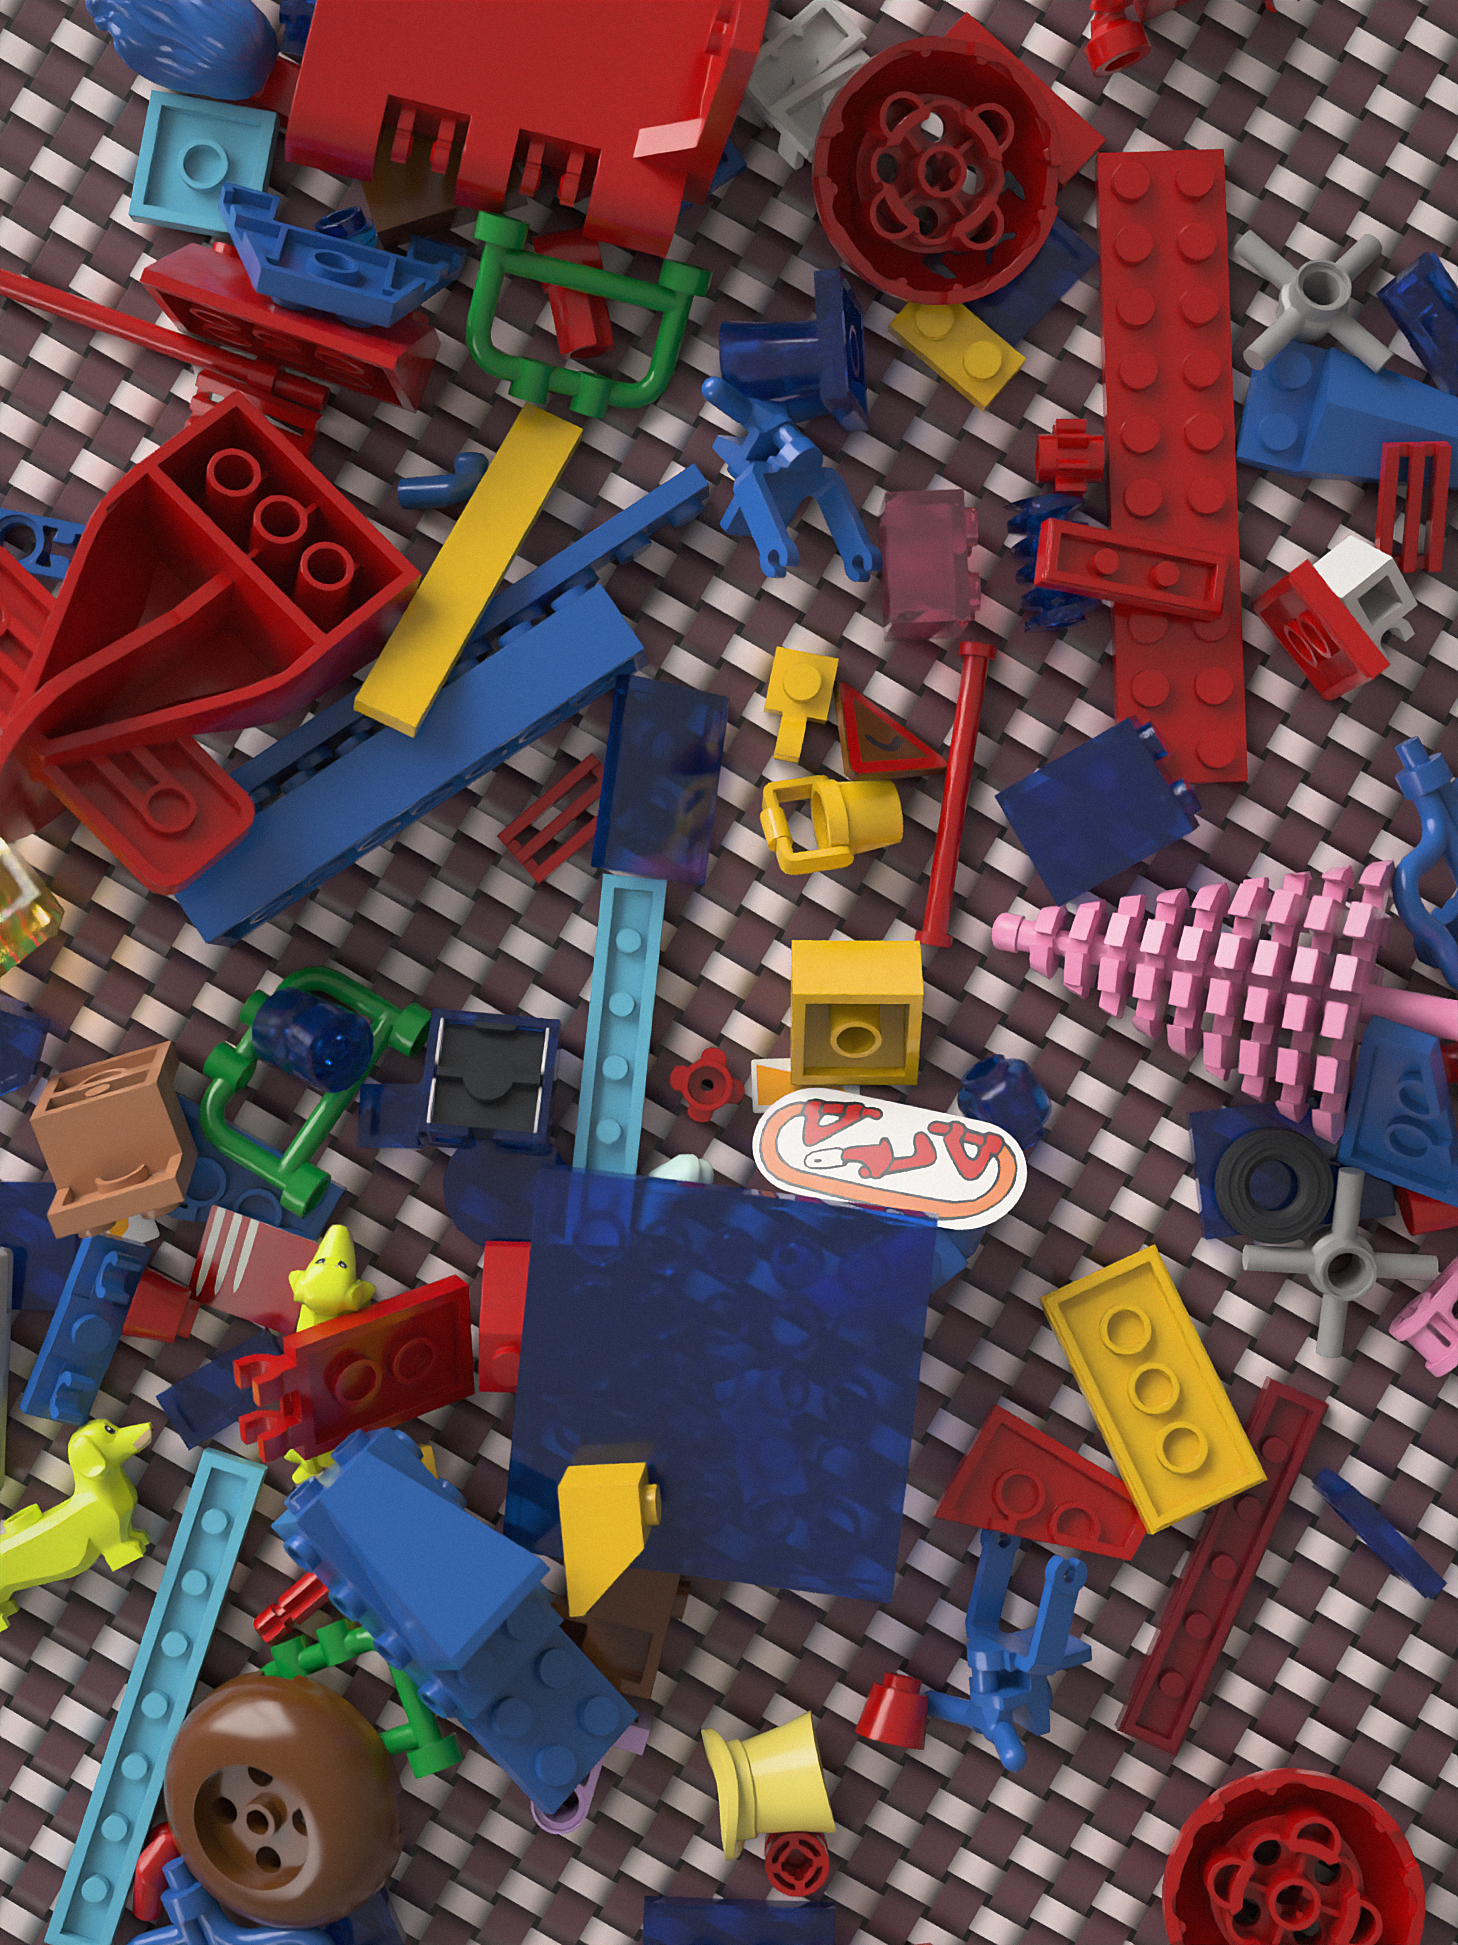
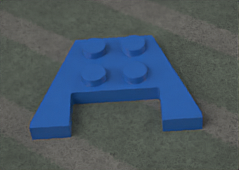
M226 181L223 182L218 210L257 293L271 296L272 301L282 307L292 310H306L312 307L335 313L339 320L354 327L370 328L374 325L389 328L462 274L467 248L412 233L407 257L278 222L276 217L280 196Z

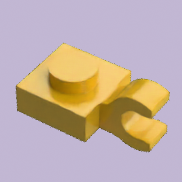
M776 647L764 706V712L782 716L773 759L798 764L807 721L826 724L839 659Z

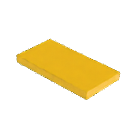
M1155 1244L1037 1298L1148 1534L1161 1531L1268 1480Z

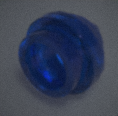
M359 206L333 212L320 219L314 225L315 231L321 234L375 248L377 245V232L373 219L365 218Z

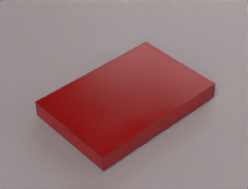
M1308 558L1251 603L1253 605L1251 608L1324 701L1328 700V702H1331L1363 685L1391 665Z

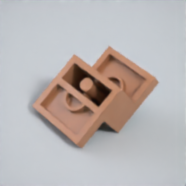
M172 1040L50 1076L30 1118V1123L57 1188L56 1195L47 1214L56 1239L78 1233L80 1238L94 1237L113 1228L117 1221L141 1214L143 1219L161 1217L175 1210L180 1202L185 1200L198 1157V1150L173 1086L180 1062Z

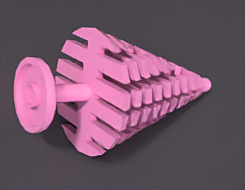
M1394 860L1372 862L1364 870L1359 881L1365 887L1362 903L1352 901L1351 908L1345 906L1349 888L1354 889V875L1350 865L1327 870L1322 875V878L1325 879L1322 896L1314 895L1312 901L1306 898L1309 883L1312 880L1309 871L1285 874L1283 889H1276L1272 902V893L1268 891L1270 881L1268 877L1244 880L1243 884H1240L1231 907L1230 890L1227 883L1205 885L1199 889L1191 906L1196 909L1193 927L1184 926L1182 928L1185 909L1190 910L1189 895L1186 888L1167 890L1159 894L1156 899L1158 905L1155 920L1148 919V921L1143 920L1147 903V896L1145 894L1122 897L1118 913L1112 914L1108 931L1107 902L1105 899L1086 901L1080 904L1071 931H1067L1068 911L1065 904L1042 908L1037 921L1026 920L1025 916L1005 912L997 917L992 927L991 938L996 949L1012 953H1018L1019 951L1030 953L1029 960L1032 970L1049 980L1054 977L1061 957L1065 956L1064 986L1068 991L1082 999L1089 997L1090 988L1094 987L1099 971L1097 990H1102L1099 1007L1118 1020L1124 1016L1127 996L1137 997L1135 1017H1132L1133 1025L1137 1031L1153 1040L1161 1035L1167 1023L1163 1022L1166 1003L1176 1005L1173 1025L1167 1024L1168 1045L1172 1051L1190 1061L1197 1055L1203 1041L1205 1070L1225 1082L1229 1080L1231 1069H1236L1239 1061V1073L1244 1074L1241 1091L1261 1103L1268 1097L1266 1092L1269 1077H1276V1081L1283 1082L1281 1098L1279 1101H1275L1280 1114L1296 1123H1299L1307 1113L1310 1104L1305 1103L1308 1085H1314V1090L1323 1091L1320 1109H1312V1125L1316 1135L1334 1145L1344 1132L1347 1111H1344L1347 1094L1352 1092L1358 1060H1355L1358 1044L1362 1042L1364 1031L1373 1014L1438 1038L1458 1041L1457 1000L1382 986L1385 969L1375 965L1378 948L1389 950L1393 918L1387 915L1385 910L1388 897H1393ZM1230 915L1235 916L1232 934L1222 933L1220 935L1223 917L1230 918ZM1270 922L1273 923L1274 928L1271 941L1260 940L1258 942L1261 925L1270 926ZM1310 930L1314 931L1311 948L1298 947L1297 950L1300 933L1309 934ZM1349 938H1353L1351 955L1338 954L1336 958L1339 940L1349 942ZM1204 1011L1215 1013L1212 1033L1201 1029ZM1242 1018L1254 1021L1251 1041L1246 1040L1247 1038L1239 1037ZM1281 1026L1294 1030L1290 1049L1277 1044ZM1320 1034L1333 1038L1330 1057L1316 1052Z

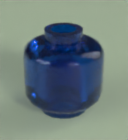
M995 1054L977 1062L965 1072L961 1078L963 1087L957 1097L958 1108L964 1118L987 1122L1003 1129L1015 1139L1022 1151L1033 1146L1043 1137L1045 1130L1042 1126L1049 1119L1052 1112V1103L1049 1095L1026 1061L1018 1058L1006 1059L1002 1054Z

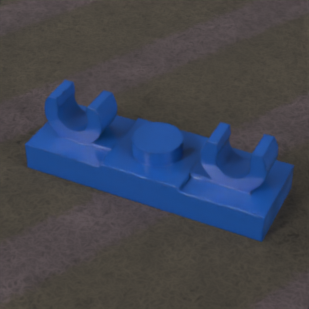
M106 1232L94 1237L83 1238L21 1399L19 1408L24 1414L78 1427L86 1424L102 1379L110 1365L139 1281L152 1249L148 1245Z

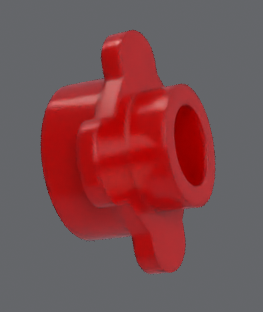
M711 1047L705 1049L702 1052L701 1059L688 1067L682 1065L675 1067L670 1075L671 1087L676 1091H681L689 1104L688 1115L696 1122L703 1123L709 1121L715 1110L727 1103L737 1104L744 1096V1084L742 1081L732 1077L725 1065L726 1054L718 1048ZM704 1079L712 1080L713 1088L710 1091H704L701 1088V1082Z

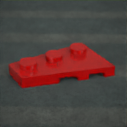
M997 1404L991 1406L929 1516L1123 1561L1132 1560L1147 1532L1124 1481Z

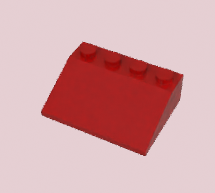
M214 242L212 249L190 243L145 267L139 280L181 332L255 358L258 356L269 358L285 364L287 369L415 414L417 413L441 345L435 327L429 326L430 318L417 310L411 311L389 328L374 325L370 328H359L342 322L335 313L312 307L306 310H292L282 307L273 302L271 296L255 291L236 247L222 242Z

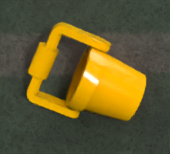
M816 775L771 782L763 789V811L759 816L768 848L776 853L779 866L786 874L799 875L844 868L853 863L855 854L897 844L902 840L903 817L901 803L895 784L891 780L836 782L835 779L829 780L825 775ZM810 798L812 826L818 850L793 853V839L784 810L779 807V803Z

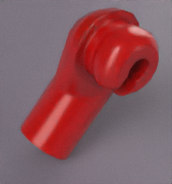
M168 1821L159 1823L151 1830L149 1835L150 1844L142 1852L136 1864L132 1912L135 1917L142 1921H154L163 1915L165 1907L160 1897L169 1884L162 1868L171 1860L181 1857L170 1832Z

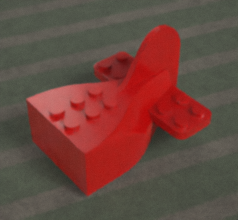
M238 389L140 461L109 490L98 504L85 527L57 598L46 590L0 545V837L5 841H16L25 838L45 827L68 808L147 889L155 894L164 896L174 895L186 889L242 842L251 831L255 815L254 804L249 795L191 735L249 729L283 719L307 706L380 656L416 594L422 576L383 534Z

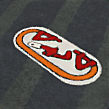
M807 1088L782 1097L763 1114L757 1124L753 1137V1155L758 1169L769 1182L782 1190L954 1230L980 1228L1003 1217L1019 1200L1027 1178L1026 1161L1020 1146L1011 1135L993 1124L828 1088Z

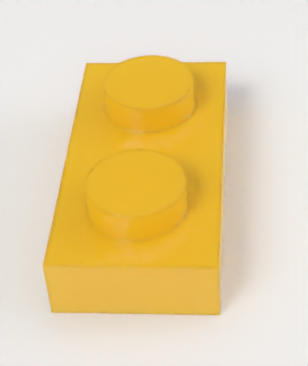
M908 302L888 326V332L982 412L999 395L1026 361L1024 356L961 303L923 305Z

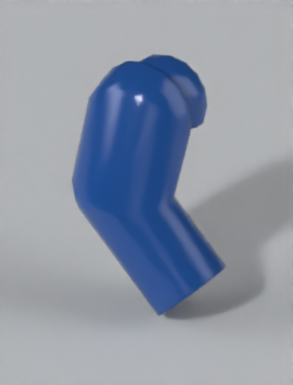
M464 452L459 453L454 459L455 474L401 478L397 489L399 503L404 510L448 507L472 497L487 471L489 461L483 453Z

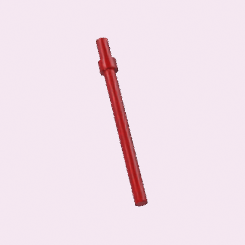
M0 268V295L202 369H209L276 397L279 396L321 412L327 405L330 387L286 372L285 364L263 356H258L255 360Z

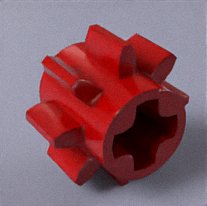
M1056 419L1055 425L1052 426V434L1037 435L1035 479L1036 483H1052V499H1083V494H1086L1087 483L1102 482L1104 439L1103 435L1086 434L1087 419Z

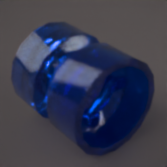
M284 988L267 998L258 1010L252 1026V1045L260 1059L266 1064L288 1075H294L300 1081L323 1092L337 1093L344 1091L359 1081L368 1068L374 1051V1036L369 1023L359 1014L337 1004L329 1003L326 999L301 988Z

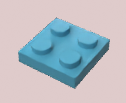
M151 90L128 212L133 222L232 240L218 210L223 182L226 181L267 193L280 127V119L277 113Z

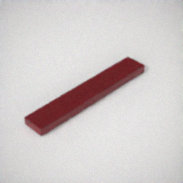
M1266 1377L1246 1422L1244 1431L1268 1480L1209 1507L1117 1718L1115 1726L1118 1731L1177 1756L1330 1404L1273 1378Z

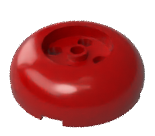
M938 35L923 36L893 45L872 56L860 65L837 90L826 108L815 139L812 156L813 195L822 227L830 243L847 266L862 280L877 290L906 302L923 305L959 304L976 300L1005 286L1018 276L1040 251L1054 224L1059 206H1055L1058 189L1059 167H1063V152L1055 119L1045 98L1031 78L1015 62L994 48L977 41L969 42L956 38L938 37ZM931 113L937 115L943 123L942 136L936 142L928 141L921 132V122L928 120ZM880 155L889 156L896 165L895 177L889 183L883 182L877 173V161ZM925 164L931 168L933 173L930 185H928L925 179L927 172ZM966 166H972L976 169V185L973 194L965 193L961 189L967 176ZM919 207L927 208L933 216V227L926 235L920 233L919 218L913 215V212Z
M1276 1768L1251 1773L1229 1782L1207 1797L1191 1813L1177 1834L1167 1858L1162 1885V1911L1170 1945H1419L1425 1920V1890L1420 1866L1415 1860L1409 1842L1399 1825L1376 1800L1351 1783L1330 1774L1301 1768ZM1267 1840H1276L1279 1846L1278 1853L1271 1861L1261 1862L1253 1857V1852L1259 1844ZM1319 1860L1325 1861L1328 1865L1339 1864V1873L1334 1880L1320 1882L1315 1879L1314 1867ZM1295 1885L1290 1895L1278 1897L1281 1890H1287L1288 1886ZM1243 1899L1254 1900L1258 1904V1914L1255 1919L1248 1923L1236 1921L1233 1916L1243 1909ZM1314 1922L1318 1923V1932L1301 1941L1294 1939V1931L1304 1930Z

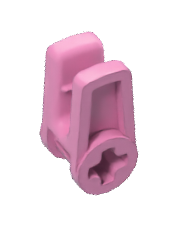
M1458 1256L1422 1294L1415 1297L1397 1314L1388 1329L1389 1333L1399 1342L1407 1340L1427 1360L1425 1367L1435 1377L1447 1374L1458 1365V1313L1455 1316L1452 1313L1453 1305L1458 1300Z

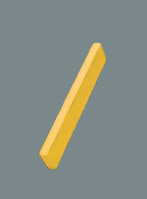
M528 402L525 403L355 697L354 710L412 738L415 737L581 442L582 428Z

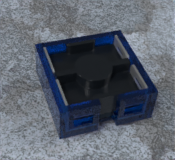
M432 1008L415 1130L420 1145L472 1150L473 1139L494 1141L497 1153L548 1157L563 1038L561 1021L559 1019Z

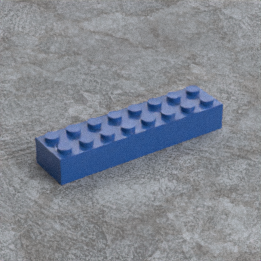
M601 583L590 590H587L584 584L575 586L551 604L555 611L553 615L533 627L529 620L524 621L500 637L497 643L501 650L481 663L478 662L476 657H472L454 667L445 682L447 686L440 690L414 738L389 726L373 736L367 730L361 731L336 748L335 753L339 758L318 773L312 766L291 777L280 787L285 795L264 810L259 803L254 804L255 815L251 831L247 837L186 889L174 894L206 944L231 947L646 667L648 662L643 645Z

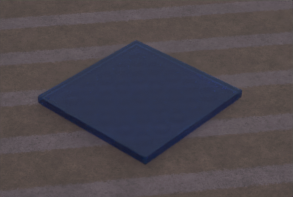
M542 1163L538 1167L503 1536L532 1554L564 1558L558 1486L568 1466L647 1462L649 1485L658 1484L660 1488L661 1522L660 1525H652L644 1549L628 1567L892 1604L939 1213Z

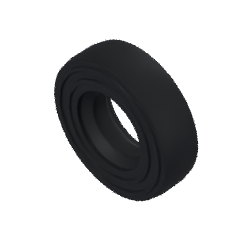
M1262 1128L1241 1136L1225 1151L1216 1171L1215 1195L1223 1216L1238 1232L1262 1243L1284 1244L1306 1236L1324 1219L1333 1197V1177L1326 1157L1310 1139L1287 1129ZM1272 1160L1282 1161L1289 1165L1295 1172L1298 1180V1191L1295 1199L1290 1205L1277 1211H1268L1258 1206L1253 1200L1249 1188L1250 1179L1255 1169L1261 1164Z

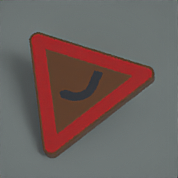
M842 680L836 684L833 692L843 768L847 778L857 782L941 775L947 770L948 761L852 685Z

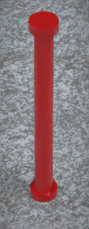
M963 641L959 645L958 656L964 658L923 928L922 931L916 930L914 941H920V945L952 949L953 936L947 935L955 880L989 662L996 661L997 647L985 643Z

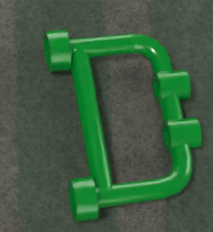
M479 210L473 237L485 241L466 322V345L472 360L483 372L498 379L510 381L508 395L532 403L545 404L548 391L572 396L569 406L570 410L601 419L606 418L609 406L638 409L654 403L666 392L675 372L694 296L707 298L713 271L689 263L664 258L658 284L538 254L524 250L530 227L529 223L505 215ZM505 273L663 312L650 367L646 376L634 384L624 383L599 374L574 371L554 366L538 359L513 356L499 351L492 343L491 329Z
M306 966L290 973L278 985L271 996L261 989L256 990L248 998L241 1010L239 1021L248 1026L249 1029L236 1048L223 1041L213 1049L204 1064L203 1074L213 1080L207 1088L199 1107V1125L205 1139L218 1152L283 1191L280 1205L302 1219L307 1218L318 1206L331 1182V1175L310 1161L387 1046L392 1047L410 1059L414 1058L430 1038L436 1026L438 1016L416 1002L411 1003L403 1010L340 971L326 966ZM322 991L372 1020L373 1023L282 1158L279 1159L232 1130L226 1123L225 1110L233 1096L240 1093L251 1080L257 1067V1061L270 1042L275 1041L286 1029L298 1001L306 993Z
M346 1617L315 1630L319 1640L317 1644L311 1646L307 1634H303L271 1647L270 1650L274 1660L258 1671H265V1676H275L290 1680L297 1675L305 1677L369 1651L377 1652L373 1646L375 1639L363 1626L356 1628L355 1622ZM387 1663L409 1721L406 1724L378 1733L390 1756L393 1757L407 1752L406 1755L415 1779L436 1773L464 1760L465 1756L457 1734L442 1735L434 1712L418 1696L417 1690L419 1687L403 1670H397Z

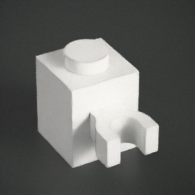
M1349 535L1313 565L1385 657L1387 655L1381 648L1380 642L1383 634L1388 629L1393 635L1405 642L1415 634L1409 622L1402 617L1418 604L1393 557Z

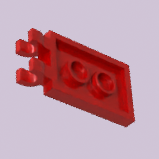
M454 1274L361 1308L358 1311L350 1312L283 1337L284 1355L253 1354L233 1361L235 1384L240 1389L252 1386L254 1402L260 1408L277 1400L280 1403V1412L259 1410L240 1416L241 1440L246 1445L258 1441L259 1458L265 1464L281 1458L291 1449L307 1461L335 1450L344 1439L358 1429L367 1432L384 1427L391 1428L475 1394L469 1285Z

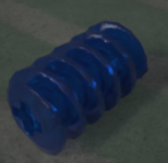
M1060 493L1021 499L1003 507L1009 511L1021 512L1007 521V532L1014 536L1026 537L1011 547V557L1018 561L1031 562L1015 573L1016 583L1035 587L1019 599L1020 608L1039 612V614L1024 622L1023 628L1025 633L1051 632L1086 624L1089 621L1086 620L1085 614L1102 605V599L1034 586L1041 523L1048 518H1054L1089 526L1088 522L1069 520L1068 513L1085 504L1084 497Z

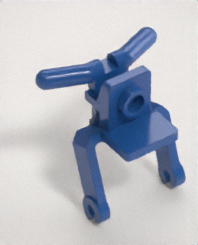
M713 376L706 379L701 389L703 397L735 422L740 423L749 432L746 438L718 435L712 445L714 451L728 465V473L735 479L733 486L735 495L720 521V526L729 535L753 536L760 553L759 560L763 573L769 578H785L787 575L785 567H797L799 564L798 548L791 541L787 527L801 501L806 496H812L816 499L844 562L846 575L853 582H869L870 573L868 571L880 572L882 570V554L872 544L844 479L833 468L822 467L823 455L821 450L808 437L804 436L796 426V423L833 412L837 405L834 393L830 390L822 389L783 401H760L757 398L745 397L720 377Z
M982 1529L980 1535L982 1550L965 1619L966 1635L970 1639L967 1642L968 1666L972 1669V1677H969L970 1700L934 1690L926 1691L924 1694L929 1696L927 1716L966 1726L978 1734H983L988 1741L994 1744L1002 1765L1011 1772H1018L1026 1766L1028 1757L1013 1726V1721L1036 1736L1050 1733L1049 1708L1052 1705L1053 1695L1047 1676H1053L1057 1671L1092 1660L1091 1646L1069 1634L1078 1593L1087 1579V1566L1083 1561L1075 1557H1070L1067 1560L1059 1555H1054L1049 1560L1045 1569L1046 1581L1035 1626L1013 1633L1002 1632L999 1629V1621L1015 1553L1020 1546L1021 1537L1003 1533V1538L998 1543L1002 1533ZM1069 1569L1067 1576L1064 1578L1065 1572Z

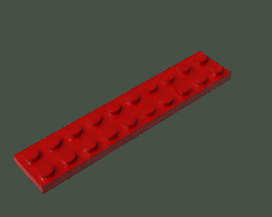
M1224 149L1097 153L1094 160L1108 530L1229 555L1222 618L1213 622L1110 601L1117 787L1244 783L1248 781Z

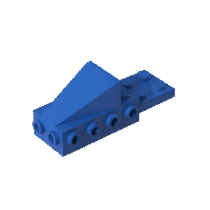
M390 1427L364 1432L362 1429L354 1431L332 1452L331 1457L335 1461L318 1478L311 1476L287 1497L284 1505L288 1509L271 1527L285 1541L283 1548L289 1557L303 1570L309 1573L313 1572L330 1590L328 1597L334 1606L350 1620L358 1621L375 1639L373 1646L379 1655L395 1669L403 1670L419 1687L417 1693L424 1704L443 1719L456 1718L543 1813L554 1814L639 1714L559 1627L564 1620L550 1605L553 1601V1596L541 1582L551 1570L542 1559L469 1515L464 1510L467 1502L461 1492L449 1481L443 1478L436 1479L420 1462L423 1458L421 1449L407 1434L397 1429L392 1431Z

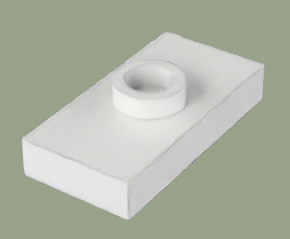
M813 0L760 47L757 61L743 97L772 129L774 126L765 118L768 107L860 48L865 47L867 37L834 0Z

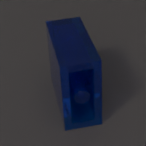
M1137 715L1128 717L994 795L1058 907L1179 840L1200 826L1194 816L1202 811L1200 802L1184 777L1176 781L1172 778L1162 758L1170 754L1169 749L1152 721L1142 725Z

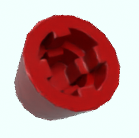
M146 1266L129 1308L121 1335L173 1344L176 1335L188 1339L201 1302L190 1299L191 1288Z
M885 1671L882 1683H872L855 1733L895 1746L924 1750L929 1696L920 1692L922 1680Z

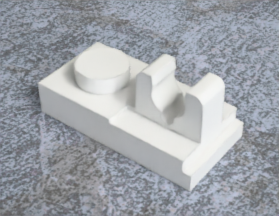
M861 48L766 109L765 118L781 133L778 153L795 170L803 166L804 157L810 163L812 162L816 135L826 108L844 81L870 58Z

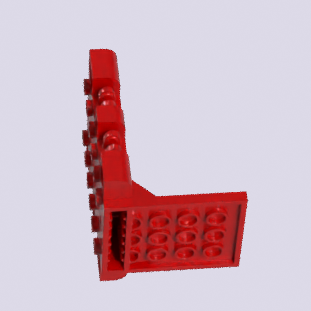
M317 0L288 120L285 139V161L372 183L385 124L397 127L390 161L405 164L406 160L411 156L414 143L413 131L438 137L433 142L429 162L432 165L431 171L440 174H446L453 141L465 144L453 204L501 214L513 159L517 157L526 160L519 194L533 197L534 192L538 191L543 171L540 167L541 164L566 170L565 174L561 176L557 195L560 198L559 204L569 207L574 206L580 175L594 177L582 237L666 258L674 235L681 201L703 205L759 55L770 0Z

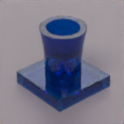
M840 268L814 271L816 319L784 322L723 320L721 322L719 331L721 376L724 381L745 397L767 401L820 391L821 401L844 433L869 430L862 305Z

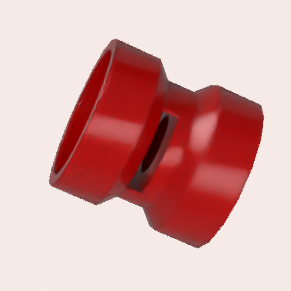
M808 1831L766 1834L764 1844L765 1871L769 1882L777 1891L787 1896L803 1897L814 1893L824 1884L829 1873V1854L825 1834Z

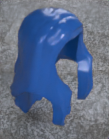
M251 0L85 1L84 6L89 15L95 19L96 28L101 31H108L113 36L114 50L126 66L148 81L174 91L232 101L247 99L263 89L266 77L273 71L279 54L276 33L265 14Z

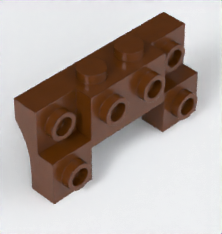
M588 1406L574 1466L647 1462L649 1485L658 1484L660 1488L661 1522L660 1525H652L644 1549L584 1616L570 1617L569 1602L566 1597L552 1594L553 1601L550 1605L564 1620L559 1627L618 1692L650 1700L670 1617L682 1620L687 1604L691 1581L680 1579L685 1554L698 1557L706 1519L695 1516L712 1447V1440L650 1425L648 1420Z

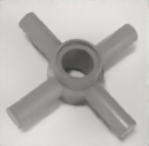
M1252 230L1247 231L1237 242L1233 250L1280 290L1276 321L1243 353L1246 363L1251 368L1262 370L1292 340L1302 343H1314L1323 339L1328 332L1376 374L1394 356L1392 351L1347 313L1348 299L1352 290L1351 282L1382 253V245L1375 236L1371 234L1363 235L1336 263L1316 259L1305 263L1299 270L1294 268Z
M1353 1167L1339 1168L1332 1226H1326L1314 1232L1308 1239L1305 1248L1245 1245L1242 1255L1244 1270L1307 1274L1312 1284L1323 1293L1316 1353L1327 1358H1339L1342 1355L1348 1301L1356 1300L1366 1295L1374 1286L1377 1278L1435 1281L1439 1269L1438 1259L1435 1255L1374 1252L1369 1242L1361 1234L1357 1233L1365 1171ZM1343 1253H1352L1351 1262L1345 1269L1336 1273L1328 1272V1267L1336 1256Z

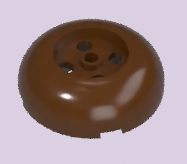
M265 1671L251 1672L228 1680L210 1692L193 1708L183 1721L173 1740L165 1768L164 1804L168 1825L175 1845L190 1872L210 1895L233 1912L259 1924L276 1928L307 1929L327 1925L350 1915L374 1897L389 1880L401 1856L406 1828L399 1827V1810L396 1796L402 1791V1786L394 1762L385 1744L367 1719L351 1703L327 1686L301 1675H297L290 1680L275 1676H265ZM256 1769L266 1772L272 1777L265 1780Z

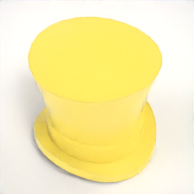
M811 1710L782 1726L741 1742L737 1738L724 1741L713 1728L701 1730L705 1752L717 1783L721 1836L726 1861L737 1859L742 1852L745 1840L757 1838L758 1833L797 1831L836 1833Z

